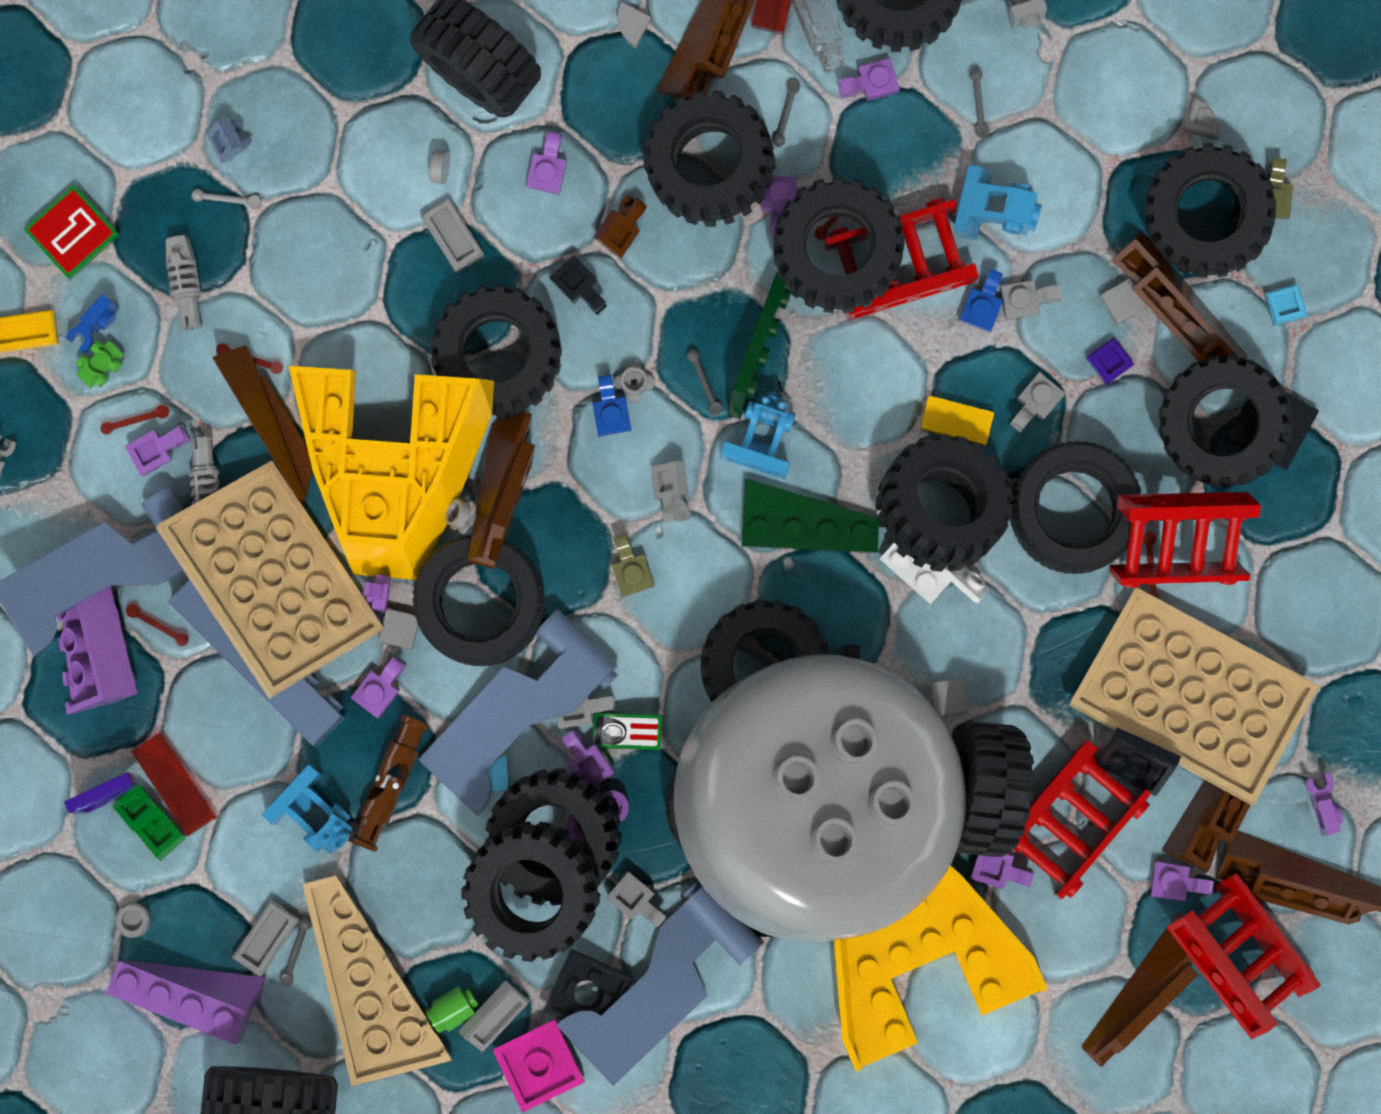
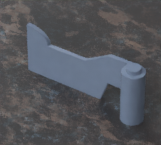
M171 487L154 493L141 504L155 528L159 523L184 510ZM103 522L0 580V603L33 657H35L53 640L57 630L55 617L100 591L114 585L157 586L182 572L186 573L158 531L131 544L107 523Z
M560 610L555 611L536 632V636L559 656L544 674L536 680L504 666L418 759L476 816H479L491 795V782L486 771L528 726L574 712L593 691L597 690L600 686L606 690L618 677V674L615 672L618 665Z
M698 881L683 895L687 901L660 926L646 974L601 1016L593 1011H580L567 1016L556 1025L612 1086L625 1076L707 997L693 961L715 940L739 966L764 943L762 938L751 927L745 925L723 909Z

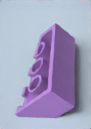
M111 586L57 616V620L63 622L64 630L61 633V638H59L60 651H65L68 669V671L62 672L63 686H69L71 702L65 703L66 715L115 703L137 694L136 680L131 670L127 654V644L123 638L119 622V611L115 606Z
M121 960L118 961L106 994L236 1044L242 1040L266 977Z

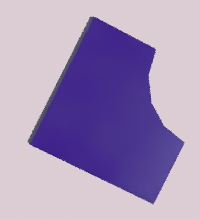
M127 772L64 801L68 813L85 815L113 802L118 796L137 787L138 782L134 773Z

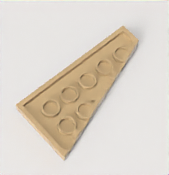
M338 875L304 883L303 888L351 1086L452 1061L453 1058Z

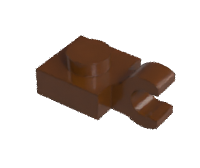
M626 194L619 204V212L611 210L593 238L613 255L622 258L640 232L634 224L643 215L647 205L639 198L634 200L630 195Z

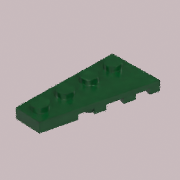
M745 478L742 547L878 553L879 523L876 517Z

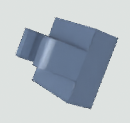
M229 117L219 119L207 133V137L221 164L232 161L236 155L247 149L252 142L250 137L245 139L239 138L237 132L244 126L240 120L231 121Z

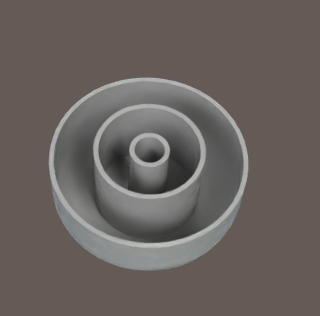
M805 655L775 663L743 678L722 692L706 708L689 733L680 755L674 783V812L679 840L690 867L704 889L723 909L745 925L764 934L784 940L816 943L854 938L886 928L917 908L932 893L951 865L960 843L966 812V788L960 756L948 728L935 708L912 685L893 672L861 659L841 655Z

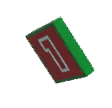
M74 185L24 229L69 280L73 279L120 236Z

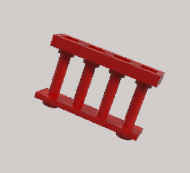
M938 198L926 203L927 208L900 216L903 225L902 232L916 273L914 277L915 282L902 285L901 281L895 279L894 283L889 285L888 291L881 298H875L872 305L864 309L862 306L854 308V312L845 313L848 321L977 282L979 274L974 263L966 266V262L961 261L947 217L948 214L955 212L957 206L955 199L946 202L945 198ZM932 219L935 221L949 265L946 267L947 272L934 275L933 271L928 269L915 228V224ZM843 227L830 232V237L825 238V250L829 251L837 248L845 275L856 272L858 268L850 244L870 239L864 227L849 231L848 227Z
M1249 492L1130 494L1118 496L1117 508L1131 522L1126 564L1109 565V572L1120 585L1128 588H1137L1140 584L1219 582L1225 585H1234L1237 581H1250L1251 574L1236 561L1242 521H1245L1246 518H1259L1261 504ZM1214 519H1228L1223 560L1204 562L1210 522H1213ZM1149 520L1164 521L1158 563L1140 564L1145 524ZM1181 520H1196L1190 562L1172 563L1177 524Z
M1089 740L1084 741L1030 804V815L1025 823V832L1019 838L1017 847L1013 849L1016 853L1021 851L1060 885V888L1054 894L1058 899H1063L1066 895L1071 899L1084 884L1080 878L1132 816L1136 820L1139 819L1150 806V803L1146 801L1151 795L1149 791L1142 790L1136 797L1096 763L1097 758L1093 755L1098 748ZM1079 771L1082 774L1088 773L1127 807L1115 823L1074 789L1075 785L1071 781ZM1057 797L1061 801L1067 800L1105 833L1093 849L1051 815L1053 811L1049 806ZM1034 824H1037L1039 827L1043 825L1083 859L1071 875L1066 873L1029 841L1031 837L1027 835V832Z
M1235 873L1215 885L1221 897L1198 917L1191 910L1172 921L1166 927L1252 1040L1269 1032L1278 1024L1271 1015V1011L1288 996L1295 992L1299 998L1318 989L1321 984L1315 978L1311 968L1303 962L1253 896L1249 886ZM1231 908L1243 925L1222 943L1218 944L1207 930V927ZM1252 935L1264 953L1240 973L1228 958V955ZM1274 964L1285 981L1261 1001L1249 984L1270 965Z

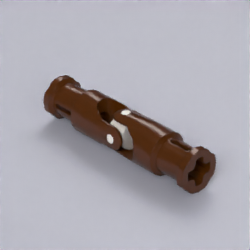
M404 714L401 715L402 724L396 738L389 743L376 774L374 785L370 789L359 813L362 817L355 834L348 839V841L374 852H377L378 847L376 843L384 825L389 824L398 801V796L402 792L419 752L416 749L422 735L430 727V725ZM398 764V777H392L388 771Z

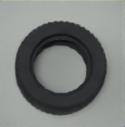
M1087 441L1062 442L1058 445L1050 446V448H1046L1037 454L1017 478L1013 487L1014 499L1009 503L1013 506V514L1010 519L1011 527L1015 537L1018 539V543L1027 552V555L1032 557L1036 563L1039 562L1041 566L1064 574L1090 573L1107 566L1121 556L1128 548L1131 522L1117 508L1118 496L1141 494L1142 491L1138 484V479L1135 478V473L1131 471V467L1128 464L1124 463L1125 460L1120 458L1117 453L1114 454L1112 450L1106 449L1102 445L1098 446L1097 443H1088ZM1067 472L1085 473L1098 480L1109 493L1113 507L1111 523L1105 534L1098 540L1082 545L1065 543L1053 536L1043 524L1039 511L1040 493L1045 484L1056 475Z
M472 535L459 536L435 549L436 551L432 552L430 557L424 561L425 564L421 566L413 589L414 597L412 599L415 618L428 642L444 656L458 663L481 667L500 664L501 662L508 661L510 658H514L524 648H527L541 626L546 603L543 583L537 569L528 556L516 545L505 540L495 566L505 571L514 582L517 593L516 610L509 623L496 634L483 638L467 637L460 634L446 621L442 607L444 590L451 577L462 568L475 564L468 560Z

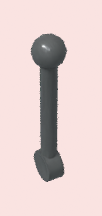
M974 68L970 71V78L974 82L978 120L975 134L979 138H985L989 133V128L984 123L980 84L983 73L980 69Z
M790 80L787 84V91L789 93L778 133L772 139L776 147L783 146L786 141L784 133L795 94L800 90V83L797 80Z
M691 349L687 353V359L693 362L710 403L709 412L715 416L719 415L722 412V405L716 402L699 361L700 353L696 349Z
M302 917L299 921L300 931L286 972L279 979L283 986H290L294 982L292 973L306 931L312 927V921L308 917Z

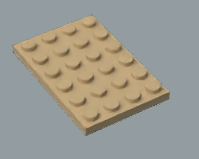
M273 461L264 464L166 519L156 527L269 699L381 633V630L384 629Z
M1135 588L1069 706L1113 730H1116L1118 727L1181 756L1178 763L1180 767L1254 806L1316 694L1319 685L1147 592Z

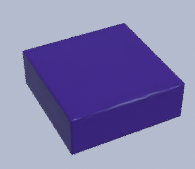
M1112 338L1086 358L1105 385H1108L1134 366L1132 360L1115 338Z

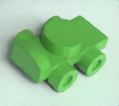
M98 340L90 348L95 355L91 359L83 355L75 363L80 368L76 375L90 388L95 384L98 387H102L109 380V377L106 375L110 371L116 373L123 366L120 359L124 354L111 341L104 345Z

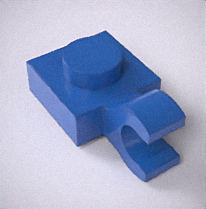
M990 269L982 291L974 288L971 289L959 319L960 322L991 333L1003 303L1002 299L994 297L1003 273Z
M102 294L80 318L82 321L76 327L69 330L66 339L72 343L77 336H84L85 342L80 346L79 350L83 354L88 353L94 344L93 333H97L100 329H107L115 320V312L119 308Z
M611 375L598 377L602 401L592 403L598 437L631 432L626 397L615 398Z

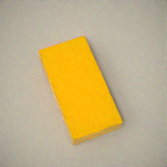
M54 310L0 317V353L59 345Z
M928 396L920 430L935 434H948L950 438L954 439L956 436L967 438V442L986 446L995 412Z

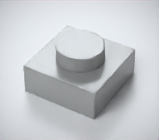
M1030 0L1011 6L1008 17L1012 28L1021 25L1022 29H1027L1040 24L1047 11L1045 1Z

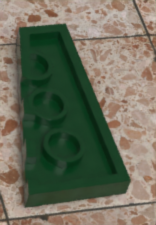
M778 272L775 274L732 391L728 416L739 420L748 397L753 398L756 392L759 378L755 376L758 368H764L770 349L766 348L769 337L775 339L781 323V319L776 318L780 308L786 309L791 296L789 289H787V284L782 283Z

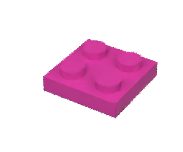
M556 1019L493 1049L522 1113L585 1082L562 1031L556 1026L558 1024Z

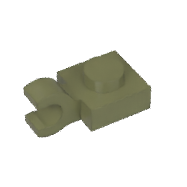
M1273 158L1269 162L1268 180L1271 179L1274 187V197L1276 199L1275 219L1288 220L1291 213L1293 185L1283 184L1287 159Z
M627 535L614 538L621 562L613 564L612 568L622 597L655 587L644 554L636 557L633 556Z

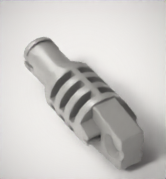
M185 235L167 238L166 268L168 270L171 298H173V301H177L180 330H193V327L195 329L202 328L197 301L201 294V288L199 285L197 262L190 239Z
M208 436L190 439L193 456V468L189 472V478L192 480L190 482V488H192L190 493L193 501H191L192 505L220 490V480L218 479L220 474L213 461L212 437Z

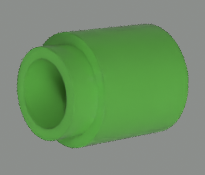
M458 985L432 1001V1006L425 1011L432 1025L440 1034L445 1030L450 1032L469 1020L476 1013L475 1007L479 1006V1003L469 987L463 990Z

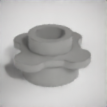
M637 362L630 363L628 369L622 375H617L614 379L615 387L622 389L627 394L628 401L632 403L640 401L641 395L646 390L652 389L655 384L654 378L647 376L641 369V365ZM636 379L638 383L637 385H632L631 381Z
M464 497L460 500L454 499L450 503L445 516L446 523L450 525V528L453 530L459 529V533L465 534L476 518V503L473 501L468 503L467 498Z

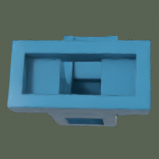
M968 165L954 230L964 239L977 240L980 224L982 223L1002 224V230L1011 234L1027 236L1028 230L1035 231L1042 204L1036 203L1038 193L1032 192L1031 186L1023 183H1012V187L990 184L991 175L982 166ZM990 197L1007 198L1003 213L987 211Z
M768 391L767 394L760 393L757 400L750 399L745 419L751 421L743 444L738 446L725 441L721 452V459L785 480L790 463L775 458L783 431L790 433L796 416L795 413L790 412L792 403L786 401L784 395ZM758 422L777 428L771 446L752 440Z
M308 765L265 810L262 816L270 824L277 825L287 814L307 833L303 838L307 844L317 852L324 849L332 854L347 842L349 835L354 830L347 822L351 816L337 803L332 807L312 788L323 774L313 765ZM315 803L329 816L317 830L303 818Z

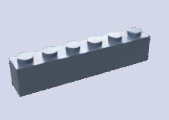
M190 580L168 601L312 746L317 747L345 719L340 713L344 707L330 693L324 697L316 689L320 683L312 675L307 676L269 699Z

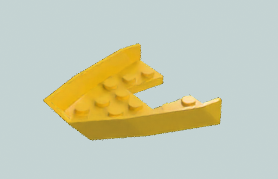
M289 366L312 470L353 575L376 577V574L397 579L417 580L416 577L420 572L421 566L429 558L447 526L445 520L446 511L450 503L454 499H459L492 416L494 380L415 374L410 443L352 439L357 370Z
M949 866L944 877L932 893L917 908L902 919L870 934L834 941L842 1040L856 1072L862 1070V1067L918 1043L891 979L954 952L981 1016L1036 992L1048 990L1034 956L963 876L951 866Z

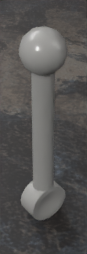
M195 189L191 194L192 199L196 202L205 199L249 205L251 209H258L262 204L261 199L256 195L243 198L204 193L201 189Z

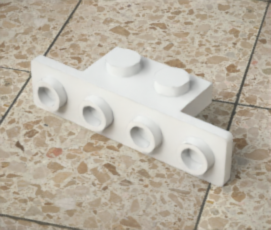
M877 510L876 514L878 515L881 510ZM895 543L880 558L881 561L930 605L951 582L976 604L990 590L978 573L969 571L965 566L961 570L952 572L946 566L942 572L931 571V565L925 564L922 568L912 563L913 558L908 555L903 558L896 552L899 547Z

